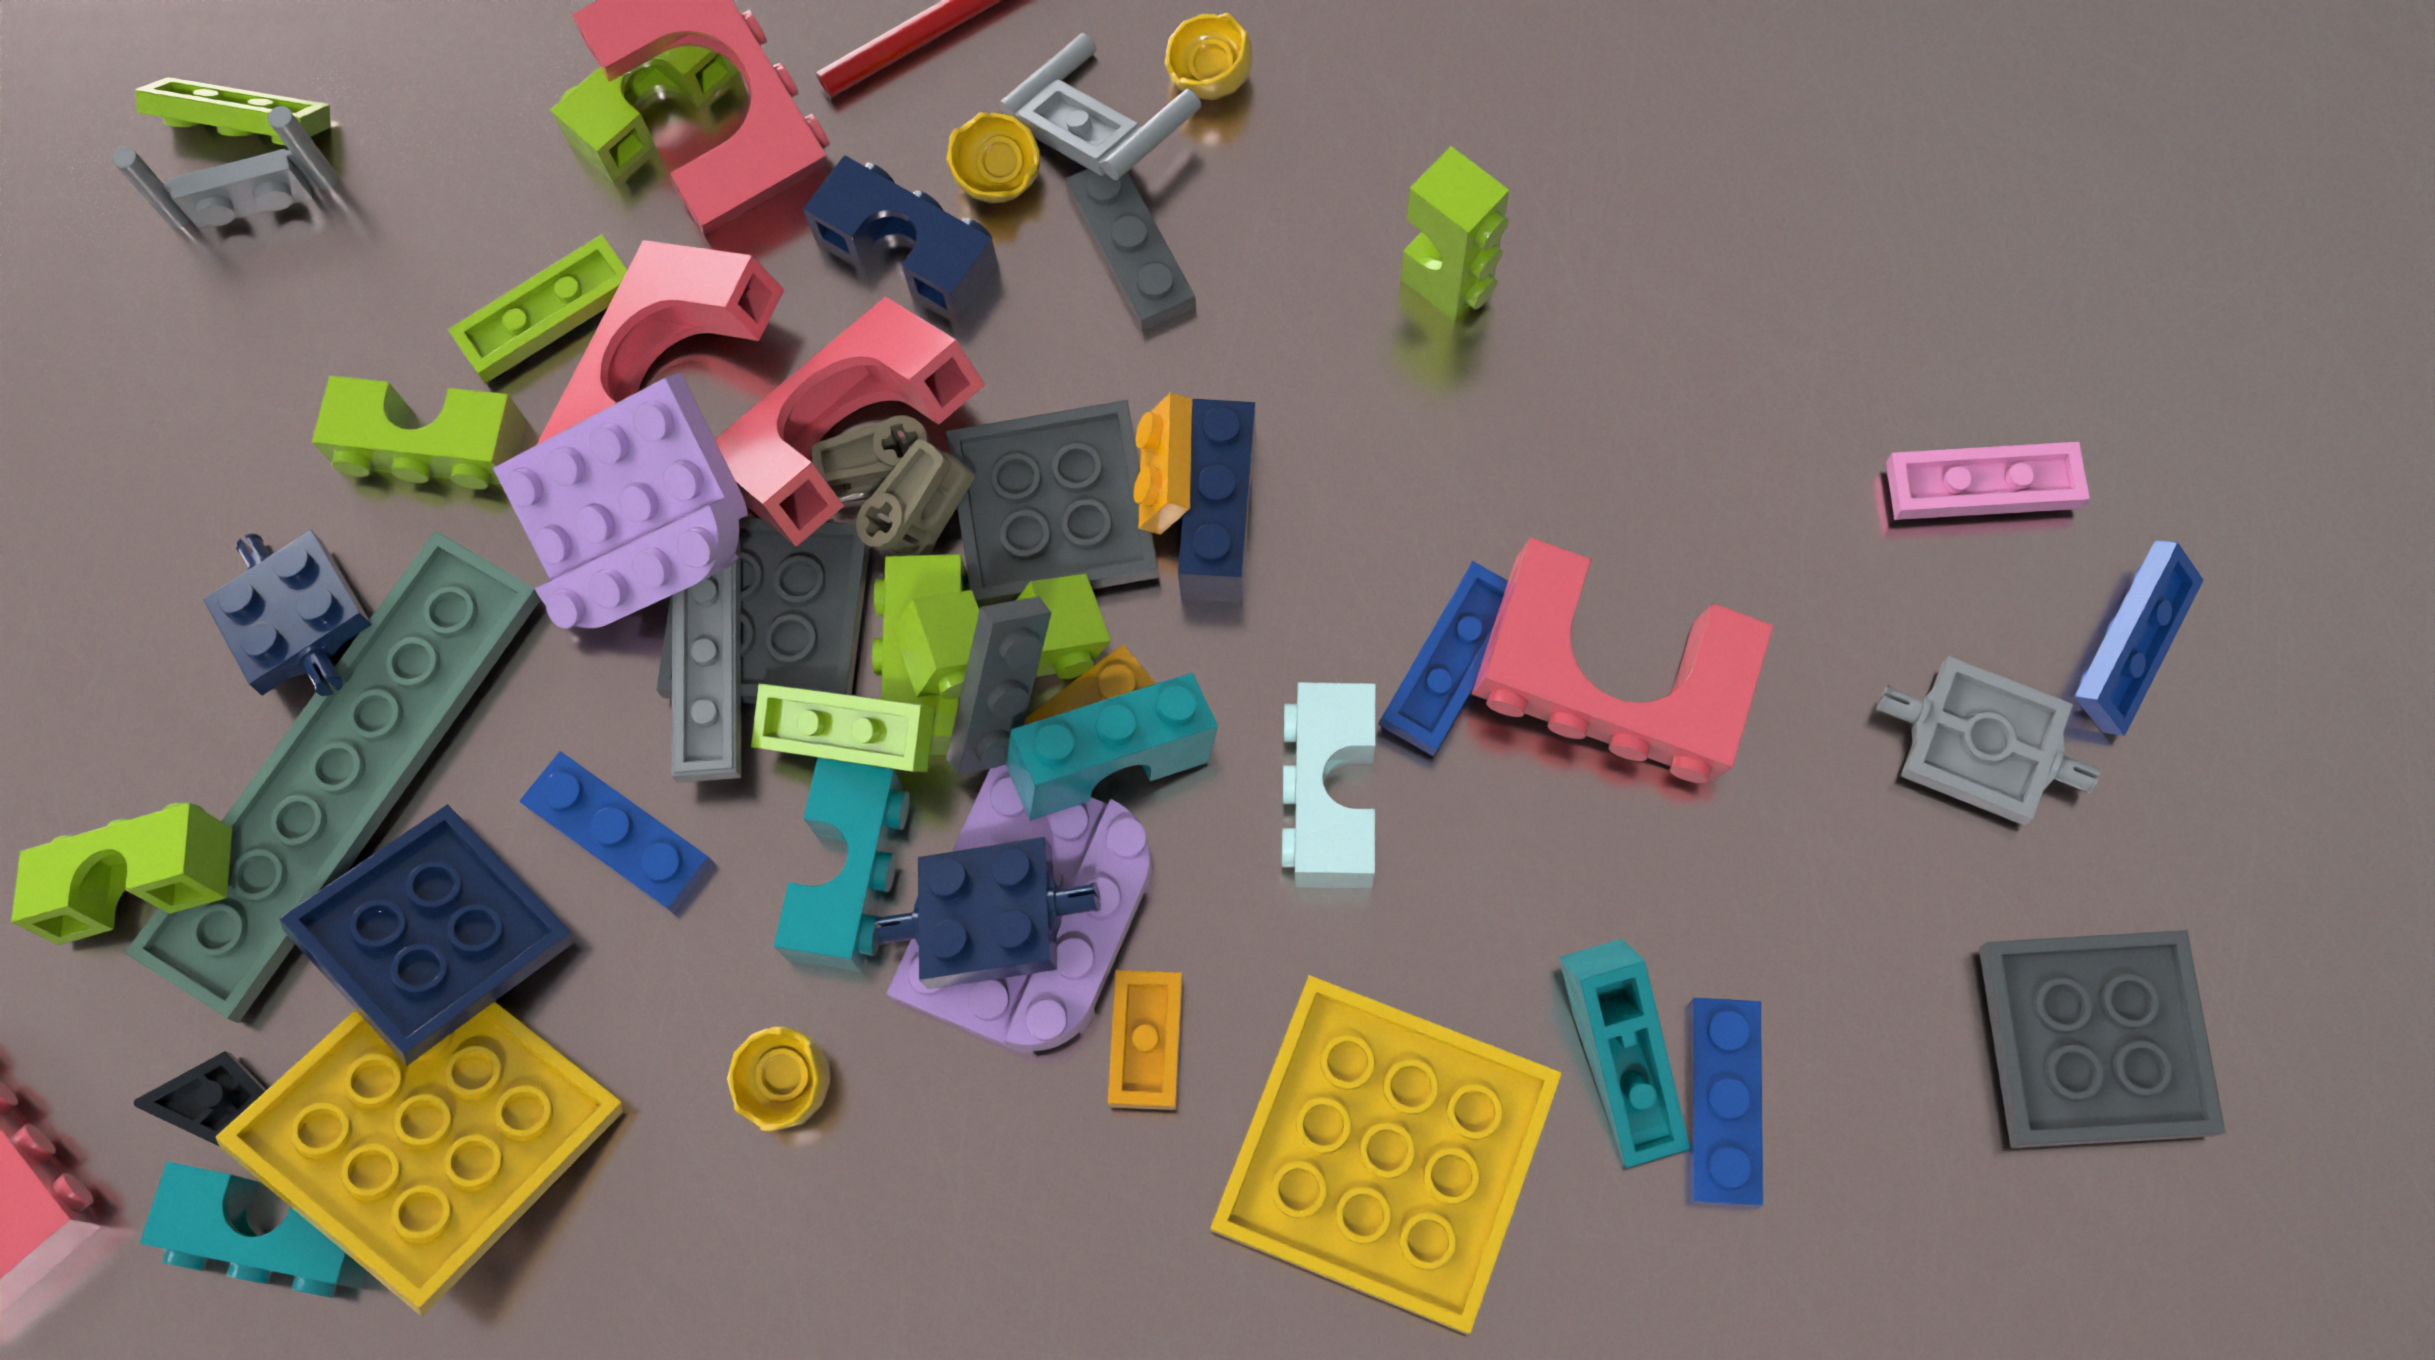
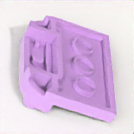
M681 372L644 388L493 468L550 579L549 582L534 589L546 605L551 621L560 628L567 629L573 626L599 628L729 568L739 558L735 554L739 540V519L748 515L746 504Z
M1006 765L990 768L952 852L1045 837L1052 847L1053 878L1058 888L1089 885L1095 882L1100 893L1101 900L1098 901L1101 904V909L1098 912L1090 911L1062 916V922L1056 937L1057 970L927 989L919 981V946L916 939H911L886 995L893 1001L1003 1047L1022 1053L1034 1054V1051L1051 1049L1067 1042L1078 1033L1082 1034L1096 1014L1094 1010L1095 1004L1144 893L1148 894L1153 869L1150 848L1143 825L1127 808L1118 802L1110 799L1109 803L1106 804L1094 798H1091L1089 802L1029 821Z

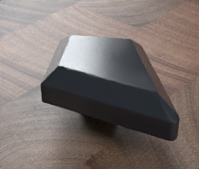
M224 1051L136 1098L134 1106L219 1146L215 1137L257 1100L266 1089L231 1053Z

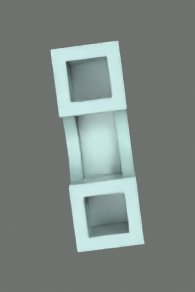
M1298 682L1297 704H1284V742H1297L1296 765H1283V804H1296L1295 828H1282V867H1295V887L1373 888L1375 875V809H1353L1336 803L1326 792L1324 782L1328 775L1340 766L1347 764H1373L1375 752L1376 684Z

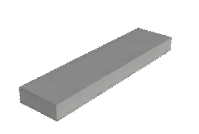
M740 537L735 552L739 558L733 565L687 589L673 594L671 777L677 783L741 778Z

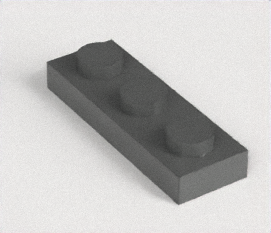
M1090 169L1065 178L1067 191L1142 332L1196 308L1195 295L1128 172L1118 180H1113L1106 173L1100 176Z
M1039 596L980 607L946 758L958 776L1006 765L1010 730L1024 726L1052 613Z

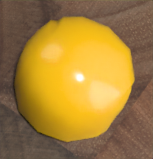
M1224 13L1219 16L1215 14H1201L1183 21L1168 39L1164 63L1171 79L1182 92L1185 89H1189L1199 99L1215 101L1234 94L1248 79L1253 64L1252 44L1247 30H1244L1231 14Z
M980 112L962 127L955 128L949 138L946 160L956 184L973 199L990 204L1004 203L1017 198L1033 184L1040 168V149L1031 129L1014 116Z
M773 1026L772 1028H765L751 1034L734 1052L727 1077L736 1113L759 1126L761 1131L766 1132L804 1124L823 1105L831 1083L829 1062L820 1046L806 1034L795 1028L785 1026Z

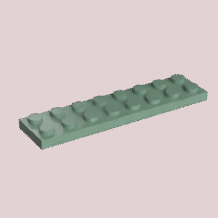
M435 530L369 619L372 625L358 634L334 667L343 680L341 689L337 691L328 682L334 694L329 696H321L317 692L314 694L222 819L223 823L232 827L227 898L172 914L157 908L125 951V954L225 1018L239 1023L295 945L283 931L279 918L348 871L541 600L534 589L535 587Z

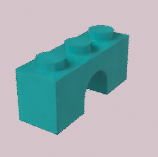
M1192 672L1011 729L1006 767L1029 821L1089 802L1092 790L1102 779L1129 766L1142 765L1149 781H1153L1208 763L1218 724Z
M817 758L803 819L816 836L839 839L847 843L848 856L846 864L839 875L825 884L809 886L788 882L773 945L786 960L863 973L866 955L874 956L876 954L879 943L875 934V928H877L875 919L879 916H875L879 896L881 891H890L896 869V855L889 853L894 829L902 830L904 828L910 803L909 792L903 791L904 786L894 769Z
M166 1161L139 1243L166 1249L161 1263L204 1271L208 1258L230 1262L226 1274L227 1277L267 1285L274 1271L295 1276L291 1290L330 1298L334 1297L337 1285L362 1289L367 1270L292 1207L289 1208L281 1224L274 1230L264 1235H260L257 1232L252 1221L251 1210L259 1185L258 1181Z

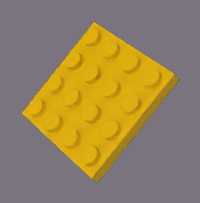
M1309 975L1210 1230L1438 1324L1470 1335L1562 1072Z
M496 1002L490 1004L408 1066L363 1017L354 1010L215 1138L222 1150L423 1317L623 1113L622 1102Z

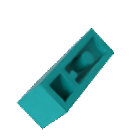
M1623 939L1560 956L1559 960L1574 1020L1622 1164L1629 1168L1689 1150L1690 1145L1645 960Z

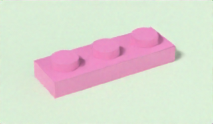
M2080 442L1891 453L1886 461L1895 520L2082 509L2090 500Z

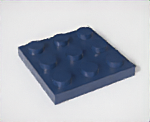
M448 804L279 918L282 929L406 1066L573 944L571 931Z

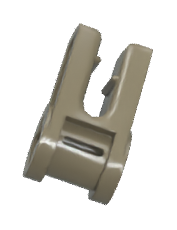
M906 415L893 416L882 422L814 444L811 450L812 462L841 502L867 498L875 493L902 459V451L909 450L918 439L929 442V437L923 425L915 418ZM903 431L904 436L899 437L897 432Z
M923 439L916 440L875 493L861 506L856 520L857 535L863 543L877 550L888 549L892 556L929 555L944 527L974 481L975 475L973 471L961 460L949 453L942 452ZM882 513L888 516L890 523L878 518L877 514ZM905 534L917 539L918 542L913 544L907 541Z

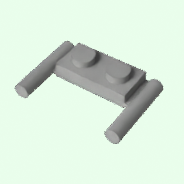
M1081 33L999 102V108L1003 114L1014 116L1030 128L1034 138L1098 175L1103 176L1106 173L1113 180H1118L1201 108V102L1193 91L1185 89L1145 125L1139 126L1137 122L1062 81L1097 51L1094 41L1087 34Z
M284 106L272 109L268 114V122L289 150L281 149L170 178L168 182L164 183L131 147H120L112 155V163L172 228H182L189 220L197 228L221 226L230 223L233 219L251 214L283 210L291 204L312 199L310 186L317 185L320 189L327 190L333 188L338 182V175L290 109Z

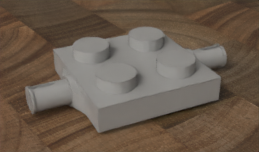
M1948 656L1941 664L1933 689L1923 700L1891 688L1889 685L1885 687L1881 695L1877 711H1882L1913 724L1912 746L1901 777L2024 826L2034 819L2043 790L2053 779L2085 791L2087 794L2092 793L2098 782L2096 778L2100 776V768H2095L2064 755L2063 732L2073 706L2072 703L1951 656Z

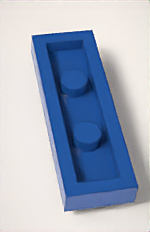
M2154 541L2142 566L2137 569L2132 586L2116 617L2110 621L2106 636L2089 669L2081 677L2079 688L2074 697L2102 733L2126 735L2204 581L2178 542Z
M1474 561L1471 562L1378 725L1434 756L1475 685L1508 580Z
M559 751L519 801L531 812L673 914L714 863L702 851L561 751Z
M1694 997L1689 1002V1204L1760 1208L1763 1206L1761 1001Z

